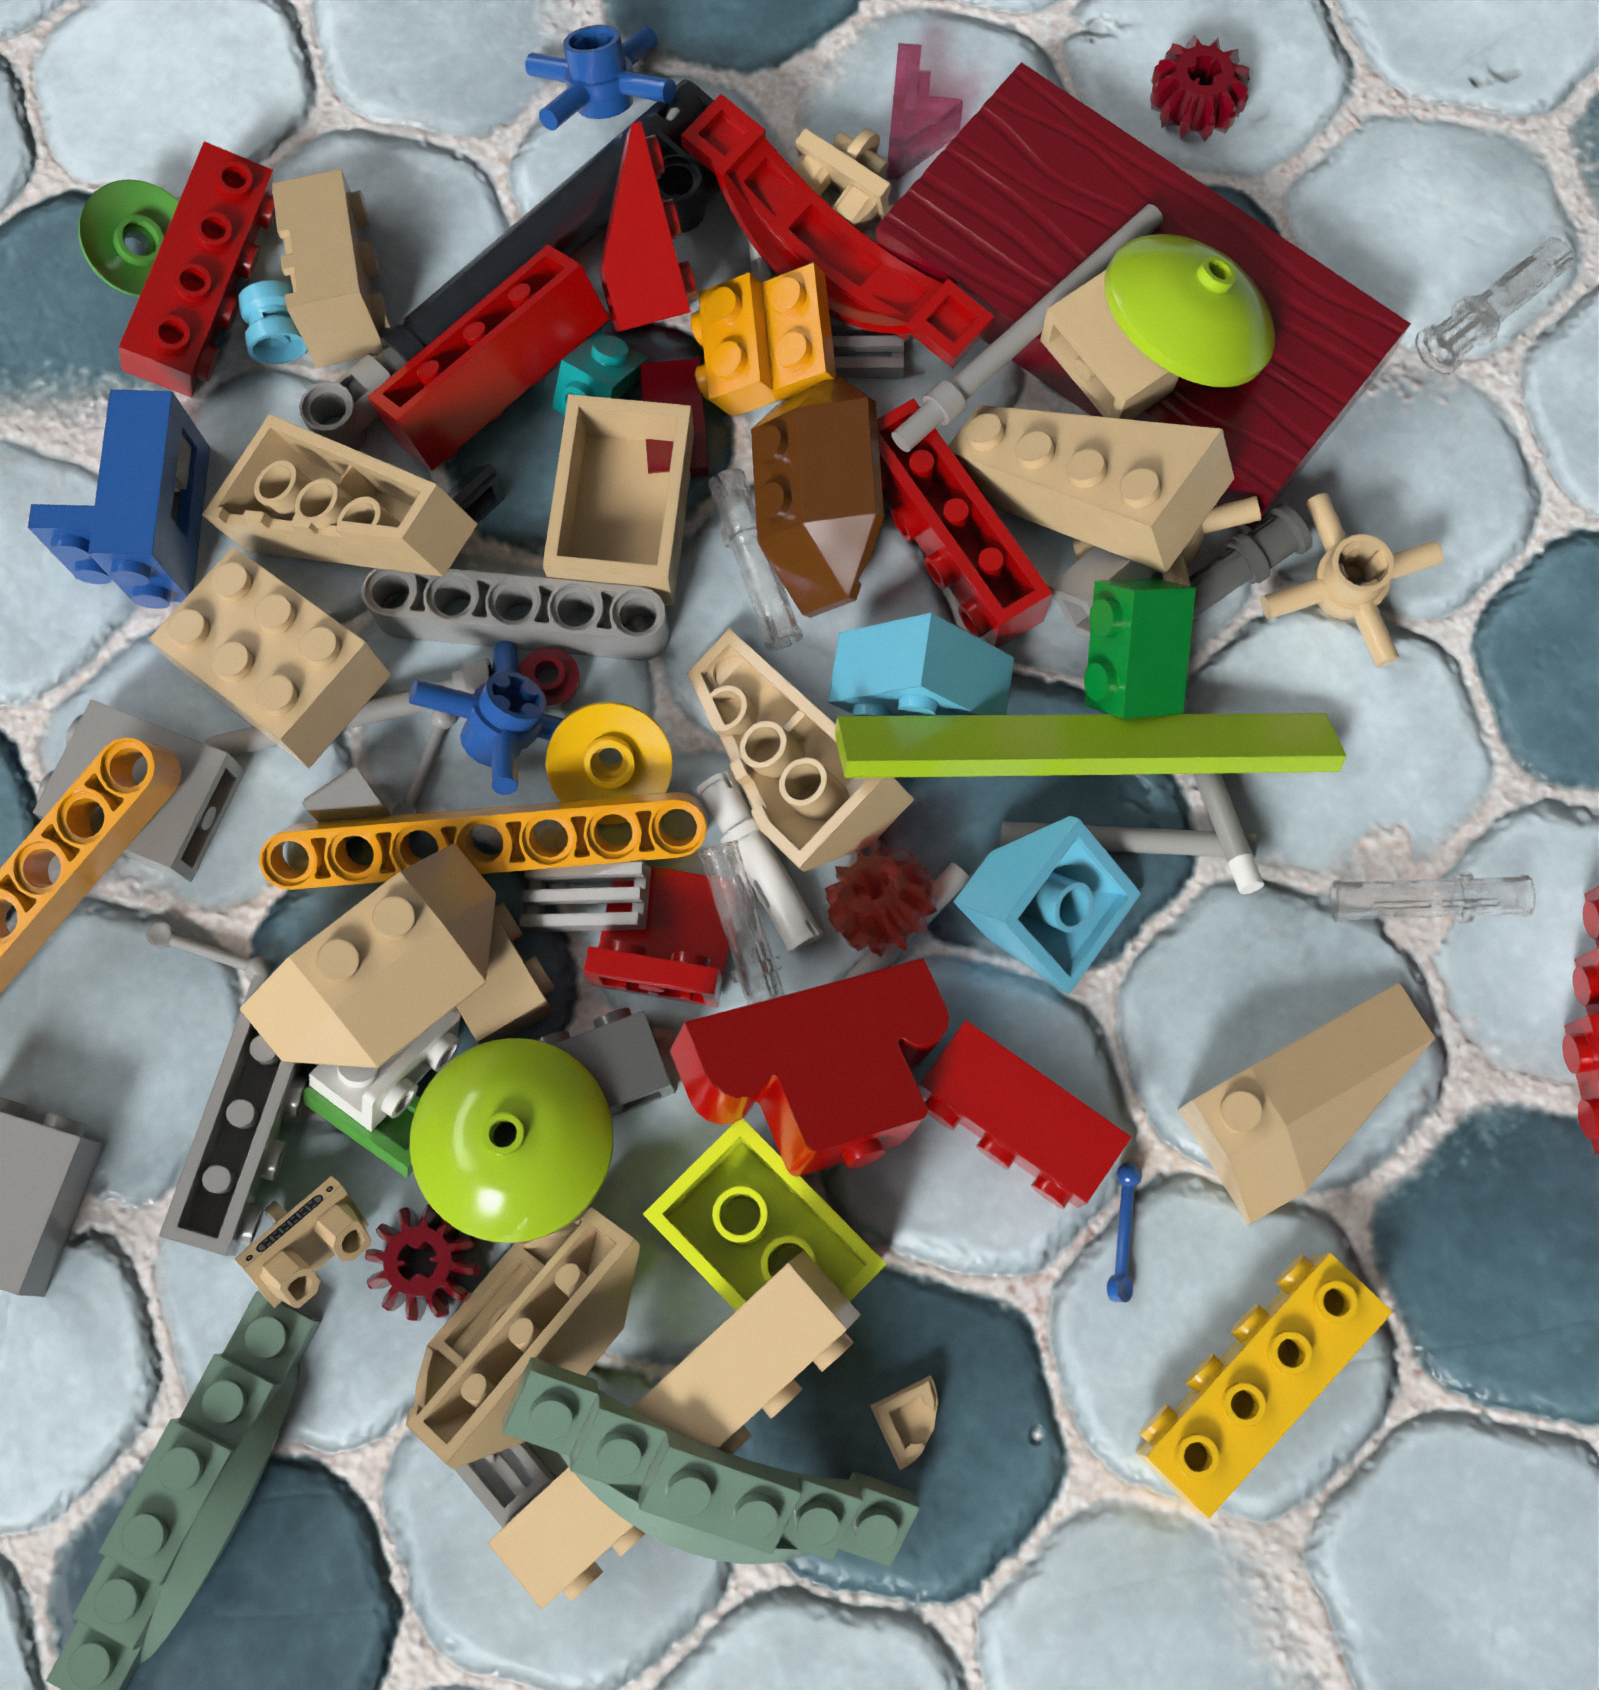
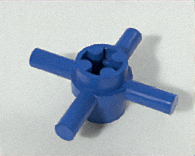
M609 25L586 26L568 34L563 40L566 59L534 52L530 53L525 62V69L529 76L566 83L567 87L565 91L540 110L539 119L543 126L548 130L554 131L576 112L589 119L611 118L628 110L633 104V97L667 104L672 103L676 96L674 80L633 71V65L657 46L658 38L655 32L649 27H642L622 43L620 32L615 27Z
M500 641L493 646L492 676L488 678L486 683L480 685L473 694L415 679L409 696L410 704L467 719L460 734L461 745L466 753L475 761L492 767V789L501 795L512 794L518 788V757L522 750L528 748L536 738L550 741L555 729L563 720V718L544 713L546 707L544 693L536 683L518 673L517 646L510 641Z

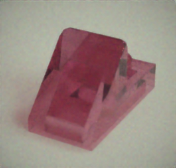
M898 43L887 179L901 178L951 142L960 132L963 101L959 98L929 96L931 70H920L922 45Z

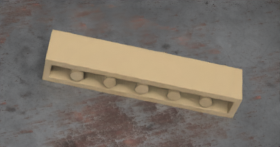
M803 1251L788 1262L631 1409L698 1442L733 1454L752 1436L744 1426L751 1417L762 1408L770 1418H773L803 1389L794 1378L812 1361L823 1372L854 1343L845 1331L861 1314L810 1256ZM568 1467L490 1539L487 1544L542 1610L562 1591L572 1602L602 1574L603 1570L595 1561L612 1546L621 1557L646 1533L620 1517L599 1500Z

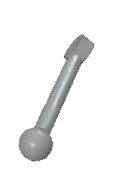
M433 710L431 713L433 728L405 800L393 808L392 815L418 813L415 806L444 731L451 728L455 723V715Z
M155 922L147 930L146 937L148 942L159 949H165L170 946L183 949L246 971L247 976L251 980L254 974L268 978L271 974V964L264 957L248 959L175 934L173 927L165 922Z

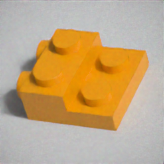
M815 263L808 264L764 282H760L749 272L698 292L700 310L691 314L690 323L697 342L703 346L705 364L697 366L695 371L696 382L704 398L711 401L731 417L790 398L824 380L835 379L836 368L825 273Z

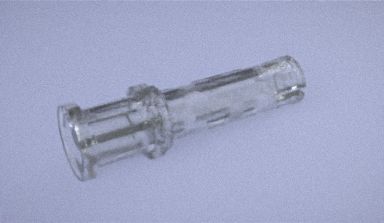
M1549 237L1528 257L1516 264L1480 295L1464 296L1452 305L1450 315L1438 325H1427L1417 333L1415 345L1421 360L1428 368L1441 375H1450L1462 364L1463 356L1474 347H1484L1497 337L1500 324L1508 316L1536 296L1555 278H1558L1573 267V257H1568L1562 263H1559L1573 253L1570 246L1561 238Z

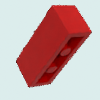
M967 1020L961 1025L918 1087L922 1097L926 1099L925 1104L929 1116L951 1130H954L960 1123L981 1138L976 1145V1148L981 1153L1005 1169H1009L1013 1162L1035 1177L1031 1187L1043 1198L1061 1209H1064L1068 1202L1077 1208L1087 1204L1132 1138Z

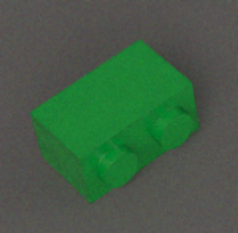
M1157 578L1094 581L1093 605L1089 614L1091 629L1088 665L1084 675V706L1122 719L1184 713L1195 587Z

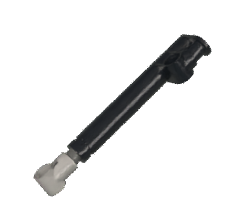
M686 79L676 85V96L672 103L656 102L632 122L641 121L645 137L654 134L657 137L665 173H661V178L656 180L661 199L672 198L681 233L689 232L698 227L704 218L705 206L722 192L716 174L682 147L681 134L714 101L696 84ZM631 124L403 319L404 323L402 325L397 324L380 339L384 350L374 358L367 354L335 382H320L308 388L299 404L300 416L308 430L359 451L365 443L367 428L380 418V415L367 398L368 395L546 245H550L570 257L609 223L625 138ZM677 192L685 193V194L679 195V196H672V195H671V194L677 193ZM336 415H344L337 423L324 425L329 418Z

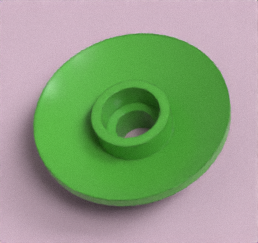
M126 179L108 183L100 187L89 197L79 217V243L83 255L92 270L109 286L126 295L139 298L179 202L173 195L154 184ZM125 238H135L140 241L144 248V254L138 255L129 250L125 245Z

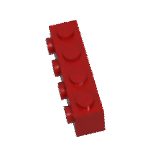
M203 142L120 342L119 355L123 372L191 398L199 379L206 382L210 381L220 352L218 347L213 346L220 328L229 331L232 327L239 307V296L234 295V291L240 277L250 280L258 261L260 246L254 244L260 227L270 230L276 217L272 193L273 169L208 142Z
M546 245L375 389L367 398L401 448L433 471L443 461L453 457L459 448L486 424L497 419L504 409L528 388L540 382L549 370L591 337L598 328L609 320V317L582 265L550 245Z
M913 398L877 419L882 493L892 506L890 514L899 533L907 541L915 539L925 553L924 564L934 583L942 590L948 587L960 603L958 612L966 629L970 634L978 638L983 636L987 643L999 649L1045 620L1053 592L936 428L909 452L901 450L892 438V432L920 408Z

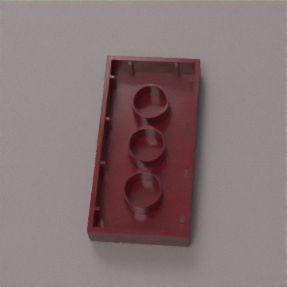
M1021 62L983 104L978 113L967 122L957 136L952 139L947 147L929 165L923 175L914 182L887 215L877 224L876 244L902 262L941 283L950 279L994 315L992 327L981 338L989 345L1148 204L1157 207L1163 216V223L1150 235L1171 234L1188 237L1202 242L1232 259L1253 280L1270 309L1275 330V347L1271 359L1254 379L1233 387L1206 386L1179 377L1173 392L1132 420L1222 429L1234 480L1216 504L1221 505L1257 496L1261 520L1245 524L1253 530L1259 525L1389 362L1411 323ZM1042 332L1011 359L1090 416L1104 417L1040 341Z

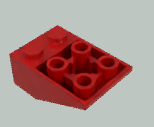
M641 121L631 124L625 138L598 273L614 332L690 313L688 300L698 297L689 261L678 263L672 240L681 236L680 223L672 198L662 200L656 179L661 178V173H665L660 146L655 134L645 137Z

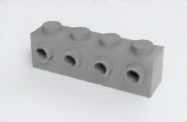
M253 975L244 1003L268 978ZM241 1011L159 1237L224 1256H236L240 1244L249 1246L255 1239L264 1212V1207L255 1205L263 1178L274 1181L277 1176L287 1146L286 1142L277 1140L286 1114L294 1117L298 1115L303 1103V1091L309 1084L308 1078L300 1076L304 1063L282 1062Z

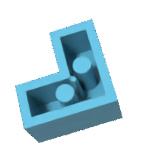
M933 613L839 632L828 703L851 713L852 716L1007 715L1014 657Z

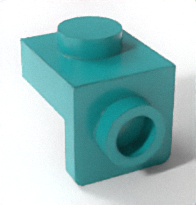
M598 330L561 360L552 404L554 410L565 416L568 394L618 399L641 379L640 363H647L649 357L627 346L620 338L607 335Z

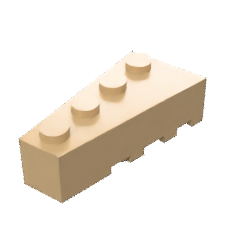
M271 414L267 416L202 514L205 519L247 552L441 577L445 576L477 526V523L437 484Z

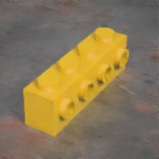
M1331 1253L1314 1255L1310 1260L1302 1254L1292 1261L1275 1281V1284L1282 1291L1265 1309L1259 1304H1255L1234 1325L1230 1333L1237 1340L1220 1359L1213 1353L1207 1356L1186 1379L1185 1384L1191 1391L1173 1410L1168 1404L1163 1405L1141 1428L1139 1434L1146 1441L1135 1453L1195 1513L1208 1519L1211 1518L1393 1313L1389 1307Z

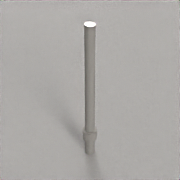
M1146 205L951 381L941 380L922 398L923 406L892 432V438L901 450L909 452L939 424L943 426L950 424L966 409V400L1042 332L1047 308L1105 271L1116 252L1126 242L1154 232L1163 223V216L1160 210L1154 205Z

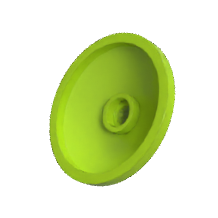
M1157 234L1141 236L1126 242L1110 261L1104 277V289L1108 306L1115 321L1127 338L1144 355L1165 370L1201 385L1233 387L1254 379L1271 359L1275 347V330L1268 304L1253 280L1232 259L1220 251L1188 237Z
M506 1038L486 1042L466 1050L447 1063L435 1075L422 1094L414 1113L410 1132V1156L414 1175L420 1190L431 1207L445 1221L458 1230L479 1239L498 1243H522L537 1240L561 1230L578 1218L589 1207L603 1186L609 1172L614 1149V1127L610 1108L602 1089L590 1072L578 1060L563 1050L544 1042L522 1038ZM502 1123H513L517 1130L515 1141L507 1147H497L493 1139L495 1129Z

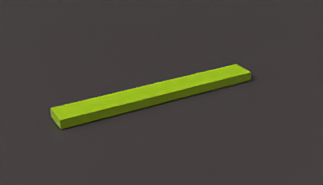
M1326 713L1174 714L1122 719L1110 714L837 716L835 738L844 778L1340 772L1347 757Z

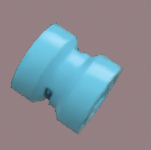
M277 280L260 281L245 287L239 294L238 302L241 317L245 323L249 324L248 329L245 331L247 351L250 357L259 363L270 365L284 364L302 357L307 351V347L286 308L285 294L293 293L292 285L287 282Z

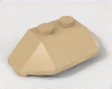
M454 843L398 872L291 954L239 1009L282 1062L379 1069L486 984L496 892Z
M593 1207L587 1208L573 1222L551 1235L533 1241L514 1243L471 1293L468 1301L463 1302L427 1344L416 1383L414 1407L409 1409L405 1426L452 1469L526 1442L503 1434L502 1419L530 1358L533 1357L584 1376L590 1371L624 1329L640 1244L635 1238Z

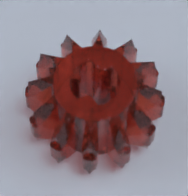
M880 843L870 857L855 849L856 863L851 867L835 866L836 878L839 882L824 888L827 895L826 900L830 905V908L827 910L830 923L836 932L842 934L847 944L855 948L857 952L868 946L872 953L882 957L890 943H895L898 948L907 951L908 939L906 937L912 932L927 934V922L924 917L937 912L936 899L932 894L934 890L932 877L926 867H922L916 861L914 855L905 848L892 853L890 848Z

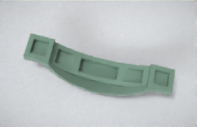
M259 1291L255 1292L224 1352L213 1355L180 1418L170 1419L98 1553L102 1554L104 1558L72 1616L78 1622L48 1675L47 1682L61 1690H126L138 1666L151 1658L165 1641L210 1576L253 1496L277 1440L300 1377V1361L321 1321L284 1302H280L274 1308Z
M533 1357L530 1358L502 1419L503 1434L560 1453L563 1460L570 1467V1471L575 1473L579 1480L599 1500L641 1531L670 1546L717 1561L737 1564H769L789 1561L810 1553L833 1561L838 1550L841 1549L891 1567L920 1509L915 1492L855 1471L852 1472L849 1479L801 1474L760 1464L703 1444L657 1423L598 1389L597 1380Z

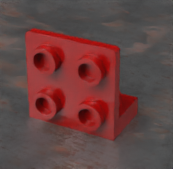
M650 866L651 877L646 930L601 931L599 946H588L583 972L591 985L595 987L718 1008L741 891L740 884L735 880ZM634 881L612 882L611 887H634ZM607 903L605 913L632 912V903Z

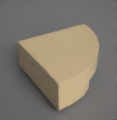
M931 1375L870 1405L899 1470L910 1465L921 1455L934 1431L937 1419L938 1398Z

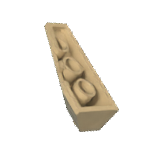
M730 628L687 672L712 729L719 735L731 761L729 766L735 779L742 785L753 809L751 813L758 829L803 872L871 846L914 800L894 777L844 778L835 738L836 724Z
M1400 982L1196 1097L1178 1110L1244 1220L1249 1225L1303 1194L1311 1187L1432 1043L1435 1036Z

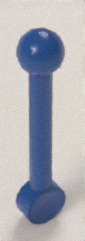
M1134 1162L1122 1163L1116 1172L1117 1180L1122 1185L1115 1274L1107 1282V1294L1113 1302L1125 1303L1130 1301L1133 1296V1283L1128 1276L1134 1192L1135 1186L1142 1179V1170Z

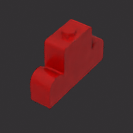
M924 958L686 1021L674 1041L670 1053L690 1103L696 1112L707 1121L720 1125L733 1124L743 1119L755 1102L760 1104L785 1167L792 1176L806 1175L844 1162L847 1169L851 1170L871 1164L885 1154V1149L903 1144L926 1117L928 1109L911 1070L922 1064L946 1033L949 1015Z

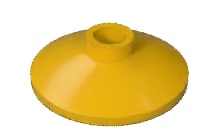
M597 702L575 710L557 726L547 748L546 773L550 786L560 802L666 793L671 781L673 758L671 747L664 731L647 713L625 703ZM605 748H615L621 753L622 760L618 764L607 765L601 761L599 753ZM609 814L598 820L600 824L628 822L626 818L616 814Z

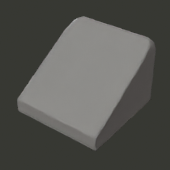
M351 767L306 797L302 802L306 810L318 822L392 816L357 767Z

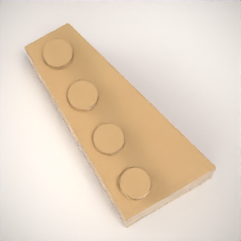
M979 405L948 445L992 507L1163 573H1167L1234 480L1223 430L1219 428Z

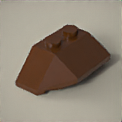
M836 373L835 379L824 380L790 398L781 400L751 429L757 543L801 614L809 618L857 600L862 585L858 580L871 558L884 519L876 401Z

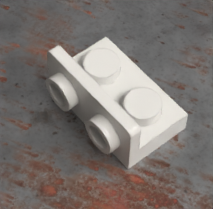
M454 1008L379 1069L318 1064L309 1074V1086L372 1132L387 1115L391 1118H396L407 1108L417 1093L418 1086L416 1084L431 1068L439 1072L451 1061L461 1044V1040L457 1038L461 1014Z

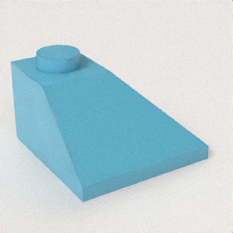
M1068 816L991 851L954 900V903L986 938L1056 988L1070 994L1142 893L1079 818Z

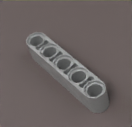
M374 568L365 577L362 584V598L379 628L387 635L396 638L493 647L500 641H510L520 650L535 651L540 648L553 647L573 655L637 661L651 660L659 656L666 649L670 639L669 624L662 599L653 590L641 586L449 569L445 576L441 577ZM400 593L408 594V598L402 606L395 609L383 608L385 602L391 596ZM457 599L470 600L468 607L463 612L456 615L444 614V610L450 602ZM524 604L532 607L529 614L520 620L510 621L504 619L506 612L516 605ZM586 610L593 613V617L589 622L582 626L573 627L565 624L566 618L575 611ZM637 616H647L655 620L651 628L644 632L635 633L625 628L627 623Z

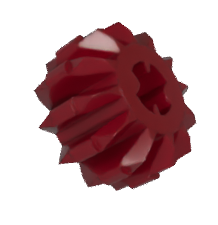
M1195 35L1187 43L1186 48L1175 43L1172 44L1170 50L1166 52L1165 59L1160 60L1159 64L1155 66L1151 79L1153 84L1150 95L1151 110L1161 112L1159 117L1161 128L1177 125L1181 140L1190 131H1196L1204 142L1212 135L1213 130L1226 134L1233 125L1235 117H1239L1240 112L1244 111L1249 97L1247 94V86L1250 80L1249 67L1238 64L1240 60L1239 49L1223 52L1220 50L1219 37L1208 46L1202 45Z
M427 1204L423 1210L420 1222L411 1208L404 1207L398 1211L401 1232L384 1223L380 1224L376 1229L378 1236L388 1243L386 1250L368 1249L366 1251L365 1259L373 1263L383 1264L384 1269L372 1274L367 1279L368 1287L370 1289H382L391 1285V1288L383 1298L382 1307L387 1311H395L406 1301L405 1312L408 1320L420 1321L425 1314L427 1303L436 1318H444L449 1315V1303L446 1292L453 1298L464 1302L468 1301L471 1297L468 1287L458 1280L461 1273L469 1276H479L481 1274L482 1266L480 1264L463 1261L464 1254L472 1252L480 1246L479 1239L473 1236H464L455 1240L461 1231L447 1221L441 1224L442 1217L430 1204ZM434 1249L436 1251V1256L429 1258L430 1261L437 1262V1267L431 1276L419 1273L414 1276L411 1269L419 1266L416 1263H411V1258L416 1250L430 1252Z

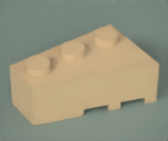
M342 169L272 183L277 232L280 239L283 238L286 255L280 256L281 267L284 276L290 275L293 293L285 294L286 308L316 367L319 368L360 359L367 354L371 356L379 355L384 350L380 339L383 337L382 329L391 328V322L383 293H374L371 278L380 277V269L372 241L363 242L360 228L370 226V221L361 190L350 191Z

